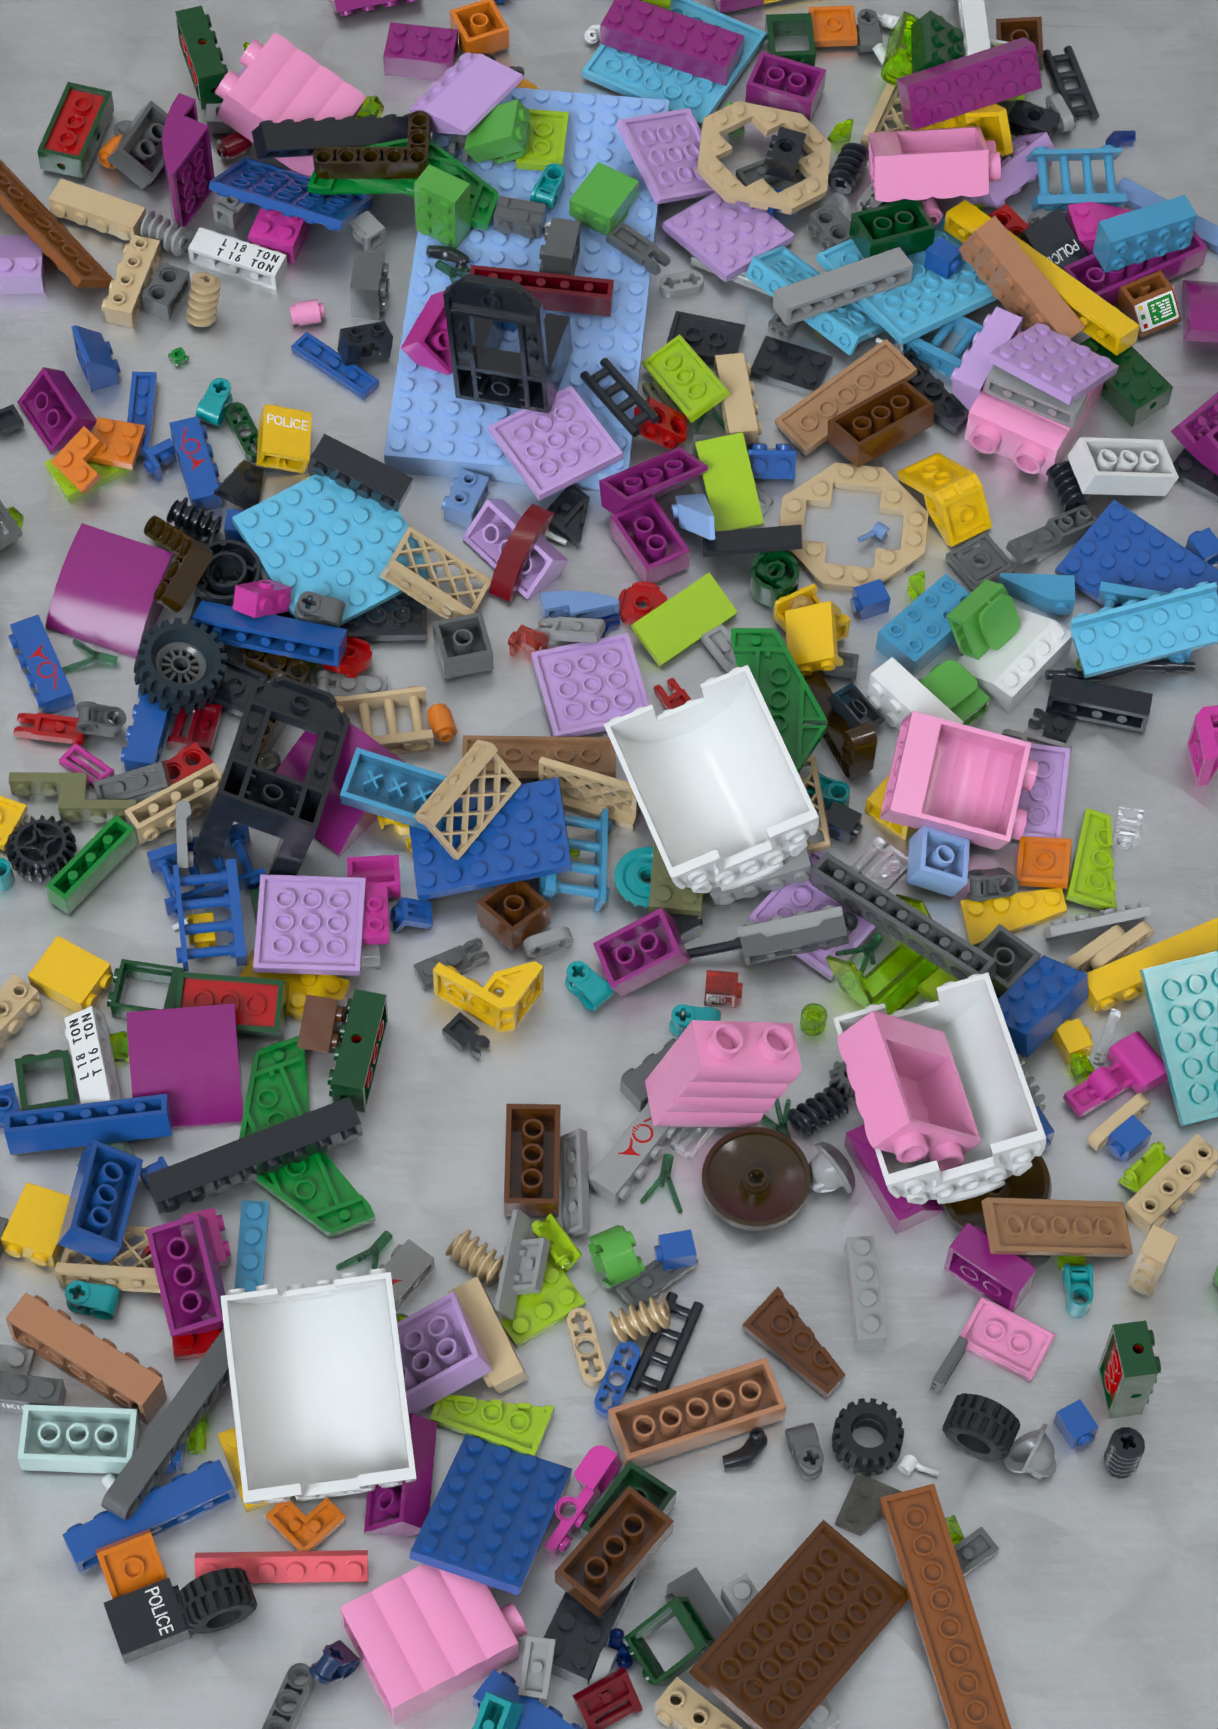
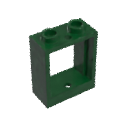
M811 13L766 15L767 53L815 66L816 51ZM806 35L808 50L776 52L774 37Z
M122 959L120 968H115L114 991L109 992L107 1007L111 1008L112 1017L127 1020L126 1012L160 1010L123 1004L129 978L169 984L163 1009L175 1008L179 972H185L184 968Z
M52 1050L41 1055L27 1054L15 1059L21 1111L77 1104L68 1050ZM64 1067L68 1099L29 1105L24 1073Z
M680 1596L674 1597L624 1637L628 1644L627 1650L629 1654L639 1661L644 1669L642 1671L644 1678L654 1686H667L676 1677L693 1666L715 1642V1639L689 1598ZM676 1616L695 1649L665 1672L645 1639Z

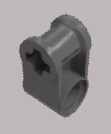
M862 9L858 13V24L856 25L858 35L857 50L858 53L874 52L872 48L875 45L883 44L878 15L874 10Z
M307 591L299 596L294 612L298 619L302 621L340 628L346 604L340 599Z
M91 701L79 702L76 706L79 715L75 729L82 734L112 738L118 734L127 720L125 712L119 707L101 705Z
M1004 868L968 871L970 892L967 894V898L971 901H987L994 898L1010 897L1019 888L1018 879ZM1007 878L1005 884L1000 886L1002 880Z
M811 1422L785 1429L787 1445L800 1477L808 1481L819 1478L823 1469L824 1455L814 1423Z

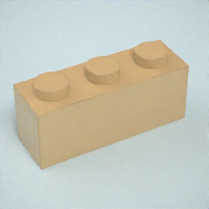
M1153 1224L1138 1253L1128 1284L1135 1291L1153 1296L1167 1269L1178 1236Z

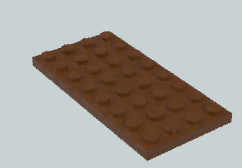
M822 1520L695 1663L689 1673L753 1729H799L908 1601L907 1591L825 1520Z

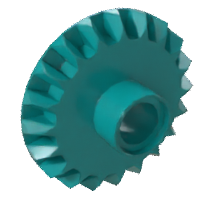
M654 847L636 848L626 853L617 863L614 872L615 886L618 889L619 895H622L626 902L630 901L634 906L640 905L645 909L649 906L651 882H644L643 880H651Z

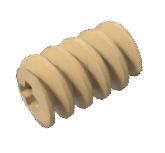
M196 272L192 275L193 282L190 285L192 290L189 292L190 298L188 300L189 306L186 310L188 313L186 320L194 326L207 327L216 320L221 281L213 274Z
M468 1229L451 1242L445 1255H451V1259L454 1262H460V1266L463 1269L468 1268L469 1274H477L480 1281H485L486 1287L490 1288L499 1281L504 1256L502 1255L498 1259H494L497 1250L492 1249L487 1253L488 1243L486 1242L480 1247L477 1246L480 1237L476 1236L470 1240L472 1232Z
M662 1293L659 1294V1303L653 1297H650L648 1307L641 1300L639 1301V1310H636L630 1304L628 1314L625 1313L623 1308L618 1309L619 1317L617 1318L612 1311L609 1312L612 1329L622 1343L629 1341L630 1337L633 1340L638 1339L640 1333L643 1336H647L650 1334V1329L656 1333L660 1331V1326L667 1329L671 1325L670 1309Z

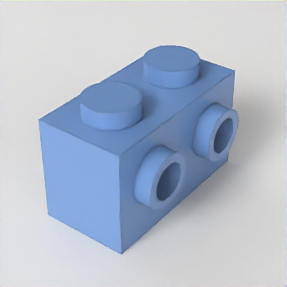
M461 469L459 476L453 478L450 487L451 492L449 496L444 497L441 509L444 510L445 521L469 528L490 492L489 477Z

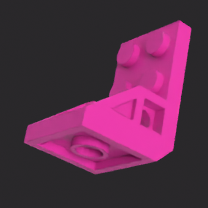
M1218 705L1202 707L1194 718L1187 744L1197 786L1208 785L1218 770Z

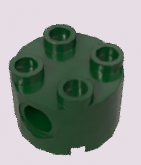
M785 551L761 552L751 563L750 595L759 603L774 609L775 601L798 591L800 570L797 560Z

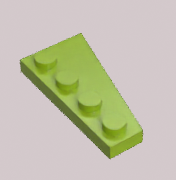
M1086 808L1083 812L1065 900L1101 911L1115 908L1117 911V902H1115L1116 883L1113 878L1114 857H1112L1111 850L1113 845L1111 815Z
M448 1395L435 1403L429 1420L464 1435L468 1434L499 1446L507 1447L516 1452L536 1457L554 1413L555 1406H531V1403L519 1402V1404H513L495 1399L486 1401L477 1400L476 1397Z

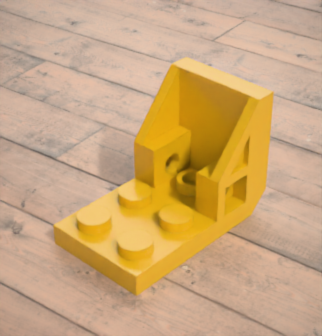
M997 104L917 129L980 126L985 141L995 140L996 152H999L1000 156L1014 153L1007 111Z
M939 452L897 471L901 482L924 494L927 511L948 546L953 547L992 528L983 485L973 471Z
M536 961L496 971L485 986L482 987L475 979H467L460 975L454 967L450 965L445 966L438 962L433 969L434 994L500 1033L512 1031L517 1028L544 991V966Z

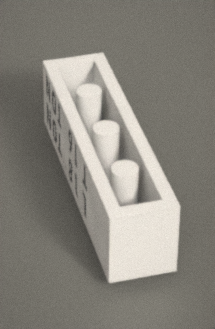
M201 227L188 247L190 263L276 291L288 270L287 257L279 251L269 250L257 244L244 242L235 237H229L219 234L214 230H207Z
M91 1006L64 1018L66 1024L65 1036L69 1041L71 1050L69 1052L70 1061L75 1071L73 1079L80 1097L78 1104L122 1099L105 1014Z

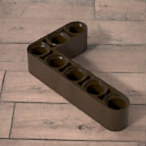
M415 111L409 115L407 147L317 148L313 152L316 176L322 179H418L427 166L430 165L431 131L429 115L424 111Z
M154 515L147 521L144 534L176 556L156 588L153 600L172 612L178 613L186 604L209 565L213 551L177 527Z
M246 648L242 649L244 665L268 674L270 682H273L276 677L286 676L311 685L310 670L306 662L296 658ZM269 718L265 730L267 735L263 736L254 765L259 767L263 765L285 729L286 723Z
M815 671L811 675L803 676L828 720V724L815 725H827L828 730L824 734L823 739L845 776L851 779L873 770L877 735L871 723L866 722L849 729L845 719L833 711L831 703L827 700L833 692L819 671Z

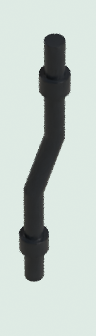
M1169 659L1150 661L1088 678L1084 677L1083 671H1077L1076 668L1046 670L1045 679L1052 680L1053 674L1086 681H1107L1134 671H1163L1164 674H1175L1176 671L1194 672L1195 662L1179 664L1171 662Z

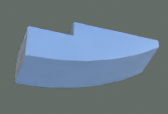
M552 591L540 593V610L543 618L573 617L606 620L619 617V600L607 595L585 591Z

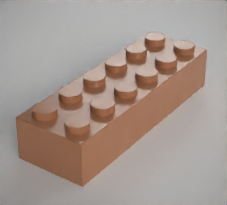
M996 216L975 230L958 249L963 259L973 267L979 279L986 283L993 296L1004 305L1006 310L1023 318L1021 326L1023 332L1037 323L1045 324L1054 332L1068 336L1072 341L1086 328Z
M25 1293L5 1318L12 1340L26 1349L34 1350L37 1356L119 1408L137 1409L140 1421L148 1425L167 1400L162 1374L150 1366L145 1368L129 1352L123 1354L118 1351L116 1345L107 1338L99 1339L93 1335L94 1332L85 1324L77 1325L72 1322L71 1317L66 1312L60 1309L57 1311L53 1310L42 1297L38 1295L33 1297Z
M766 1357L608 1409L607 1422L624 1467L629 1461L642 1467L751 1431L754 1428H760L784 1420L786 1405Z

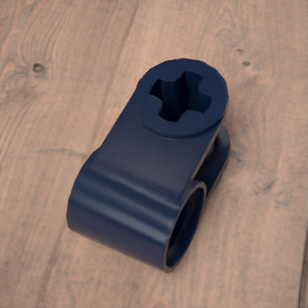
M338 1640L324 1647L323 1655L318 1662L310 1666L309 1672L318 1682L329 1685L340 1679L348 1678L358 1668L361 1659L341 1640Z

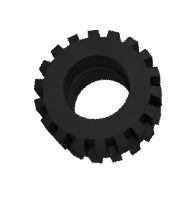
M962 1393L956 1396L942 1426V1430L953 1444L971 1455L988 1460H1004L1010 1452L1021 1424L1018 1418L1002 1404L981 1395Z
M865 1398L858 1399L857 1405L853 1401L848 1403L847 1410L842 1408L839 1416L836 1417L832 1433V1450L836 1452L835 1458L837 1461L843 1460V1468L847 1471L850 1467L853 1468V1474L859 1475L860 1471L865 1472V1477H871L874 1471L877 1475L883 1474L884 1468L889 1470L893 1466V1462H896L899 1458L904 1438L903 1422L901 1417L896 1418L897 1411L894 1408L888 1410V1404L882 1401L881 1405L877 1404V1399L871 1398L870 1402H865ZM861 1427H870L882 1435L884 1442L873 1448L863 1447L853 1439L851 1433Z
M225 1568L206 1573L189 1582L177 1595L188 1630L192 1633H212L224 1630L243 1621L257 1608V1601L247 1573L241 1568Z

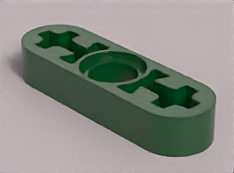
M239 402L230 403L225 408L226 422L245 459L251 463H256L257 452L254 453L251 450L250 444L253 443L257 451L258 430L244 404ZM236 412L238 415H240L241 421L238 422L236 416L233 413ZM242 429H250L252 431L248 436H241L239 434Z

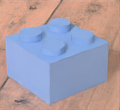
M923 825L909 840L906 883L954 897L967 884L970 839Z

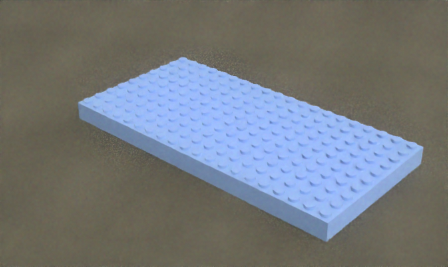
M515 87L497 104L500 105L519 99L527 109L569 112L563 162L565 189L554 210H550L546 206L545 224L551 222L552 217L576 221L575 218L569 215V199L595 165L600 162L639 181L638 197L628 209V216L623 223L655 244L659 204H655L615 124L620 119L668 112L669 100ZM432 133L431 140L449 153L452 134ZM457 149L455 159L497 190L499 197L504 196L530 201L532 189L543 171L516 169V160L495 164L490 159L476 163L470 157L469 161L465 162L462 158L463 149ZM494 217L489 231L471 226L470 232L457 247V250L470 258L468 270L465 272L457 271L455 269L456 263L428 258L426 255L428 245H449H444L433 237L423 235L419 231L417 232L384 452V463L404 474L446 478L458 477L461 469L487 476L489 481L526 484L488 433V426L522 409L456 398L453 371L450 375H445L418 365L401 349V346L430 296L445 291L446 287L469 274L471 265L539 272L542 260L539 259L541 245L546 243L544 241L545 224L541 238H525L519 234L500 233L498 230H494ZM580 224V254L574 276L614 280L611 317L543 310L544 318L546 313L570 317L573 351L558 391L571 385L623 452V459L573 484L579 489L600 491L599 480L630 468L633 437L580 378V374L583 371H588L590 375H593L603 368L600 365V361L603 358H608L638 392L651 273L646 270L644 265L641 266L607 243V235H603ZM518 328L514 333L502 329L503 341L499 350L520 353ZM610 375L598 382L604 390L616 383ZM621 390L611 398L618 405L629 396ZM636 404L624 412L630 420L634 418Z

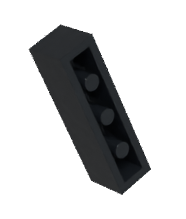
M326 434L323 435L310 458L309 468L314 473L333 479L337 485L343 488L348 487L356 491L362 498H370L387 510L398 512L412 486V477Z
M1053 674L1045 713L1052 714L1056 712L1065 717L1145 733L1153 694Z

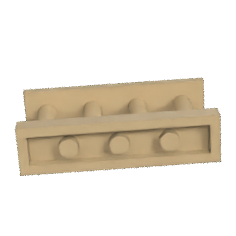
M410 686L406 689L351 696H334L337 700L336 706L341 713L359 712L362 731L396 756L434 751L432 729L425 730L423 728L420 709L421 704H427L425 686ZM410 706L414 731L399 733L395 708ZM385 709L388 735L373 736L370 711Z

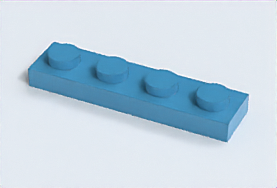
M242 1200L234 1289L244 1288L245 1292L256 1291V1286L264 1285L269 1201Z

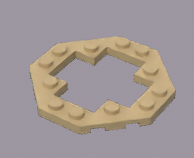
M737 101L703 118L696 172L725 202L736 204V201L749 203V207L768 210V207L780 209L781 213L791 215L826 196L831 142L801 113ZM750 122L765 137L777 132L780 126L805 133L806 138L803 149L809 155L799 159L797 169L806 179L779 193L763 178L745 187L719 161L731 155L733 149L722 136Z
M834 463L782 497L779 526L801 525L802 529H804L806 505L831 508L833 488L881 493L879 513L903 516L900 550L876 548L874 568L825 563L827 542L803 540L802 549L788 550L797 560L799 566L805 572L808 571L822 589L853 592V587L881 579L883 583L887 580L891 581L905 572L908 566L914 562L917 564L924 559L929 513L885 468L864 465L858 468L854 464Z

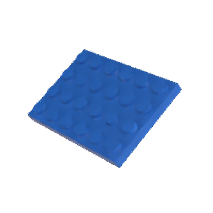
M244 157L213 178L209 185V190L215 191L219 196L238 198V201L241 203H254L260 205V208L264 210H277L282 212L284 216L300 217L307 223L326 225L327 229L334 231L341 230L373 204L374 196L369 194L319 195L310 193L307 187L310 176Z
M1115 500L1111 502L1055 569L1057 575H1075V587L1102 606L1105 604L1103 600H1097L1101 581L1167 593L1178 588H1185V590L1194 588L1198 583L1206 581L1209 583L1216 582L1218 586V570ZM1117 603L1114 605V608L1120 607L1122 604Z
M558 777L521 784L459 860L453 859L431 832L409 825L419 901L573 871L561 785ZM507 787L501 788L500 791H505ZM485 796L484 810H489L493 806V796ZM469 797V811H477L478 797ZM458 798L455 801L454 812H462L463 798ZM469 815L468 830L473 829L477 825V815ZM453 816V830H461L462 816ZM446 819L441 831H446ZM461 834L453 835L452 846L456 850L461 844Z
M466 1434L414 1542L409 1559L519 1596L554 1517L555 1505L562 1498L571 1478L572 1468L532 1455H525L507 1447Z

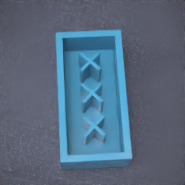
M1182 195L1099 221L1093 253L1106 273L1112 270H1120L1131 264L1142 263L1150 258L1161 257L1169 252L1183 250L1191 245L1197 214L1187 197Z
M944 574L878 631L876 649L888 659L893 657L911 675H917L956 641L946 616L970 592L949 575Z
M356 748L340 793L341 804L430 832L424 824H420L413 816L447 776ZM442 817L435 825L439 831L442 830L446 817Z

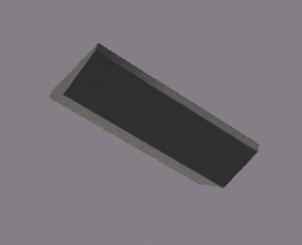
M801 525L715 531V540L703 537V557L802 549L803 529Z

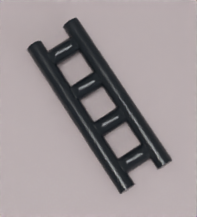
M1066 46L1063 49L1065 54L1052 56L1050 50H1044L1043 58L1055 89L1062 96L1071 111L1074 123L1078 120L1077 115L1089 113L1092 120L1099 118L1098 110L1072 46ZM1068 62L1072 71L1059 73L1056 64ZM1075 79L1078 88L1066 90L1063 81ZM1082 96L1085 105L1073 107L1070 98Z
M603 358L600 361V365L603 368L593 375H590L588 371H583L580 374V378L632 437H637L640 434V430L637 427L648 419L653 424L660 421V416L608 358ZM610 375L616 383L604 390L598 382ZM623 390L629 397L617 405L611 397ZM636 404L642 412L630 420L624 412Z
M668 1292L666 1300L670 1309V1315L674 1314L686 1319L683 1329L680 1333L669 1328L664 1329L660 1326V1331L656 1333L651 1331L628 1385V1391L637 1393L640 1386L659 1393L670 1388L704 1307L702 1303L695 1301L691 1309L676 1304L678 1295L674 1292ZM660 1338L676 1343L671 1357L655 1351ZM650 1362L666 1367L661 1381L645 1376Z

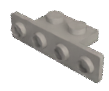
M513 1209L507 1243L504 1248L502 1269L499 1274L497 1295L494 1300V1310L507 1320L514 1318L518 1295L541 1293L550 1242L546 1238L529 1239L532 1220L520 1209Z

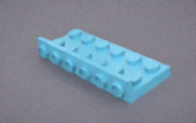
M780 246L754 256L745 276L770 296L774 297V290L821 273L785 246ZM857 301L803 320L848 355L854 353L858 343L885 332V329Z
M1201 582L1195 585L1194 588L1186 590L1185 588H1178L1167 595L1154 594L1140 602L1131 600L1125 602L1120 607L1112 608L1109 606L1098 610L1097 613L1089 615L1088 613H1081L1074 616L1070 621L1069 630L1084 677L1088 678L1218 644L1217 583Z

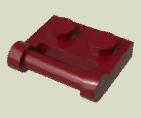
M206 703L205 708L200 711L194 706V715L187 737L181 736L188 714L185 713V709H180L172 735L168 736L167 747L179 750L196 742L204 752L211 753L223 713L222 705Z
M623 1667L572 1695L584 1722L585 1729H606L632 1713L636 1715L643 1711L629 1674ZM627 1701L626 1704L601 1717L600 1719L594 1721V1719L598 1718L599 1716L605 1714L606 1712L612 1710L613 1708Z

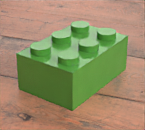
M428 165L414 183L416 230L423 235L439 240L444 245L457 249L471 230L470 183L432 165Z

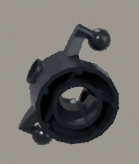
M229 538L212 542L206 546L213 551V556L193 590L195 603L189 619H193V615L202 600L233 606L236 585L263 580L259 557L245 541L240 542ZM220 579H223L224 582H225V581H235V582L229 583V584H221V583H219V582H220Z

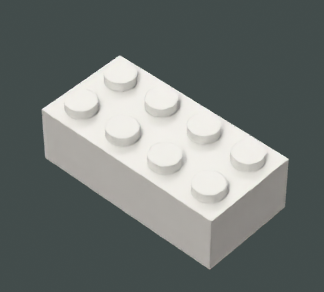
M1080 437L1067 456L1082 494L1166 496L1179 478L1163 440Z
M893 657L870 674L867 700L891 727L900 730L901 721L912 711L963 724V721Z

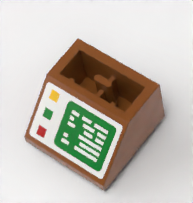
M1161 270L1120 286L1116 305L1123 314L1140 325L1138 332L1140 338L1181 322V315L1173 287Z

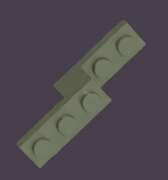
M9 772L8 781L11 794L28 796L29 794L54 796L59 794L58 811L60 819L69 823H77L79 821L103 823L110 821L115 815L126 822L124 810L137 804V800L88 799L89 782L87 773Z

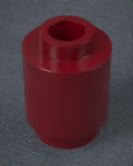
M235 131L217 140L216 151L221 159L224 158L226 161H229L248 152V149L252 147V143L249 139Z

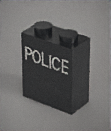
M1058 208L1016 235L1061 269L1088 256Z
M170 1578L103 1603L124 1664L191 1639L177 1598L180 1589L178 1585L172 1587Z

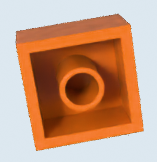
M481 0L450 10V29L458 30V45L463 54L468 52L475 54L495 53L509 48V28L493 0Z

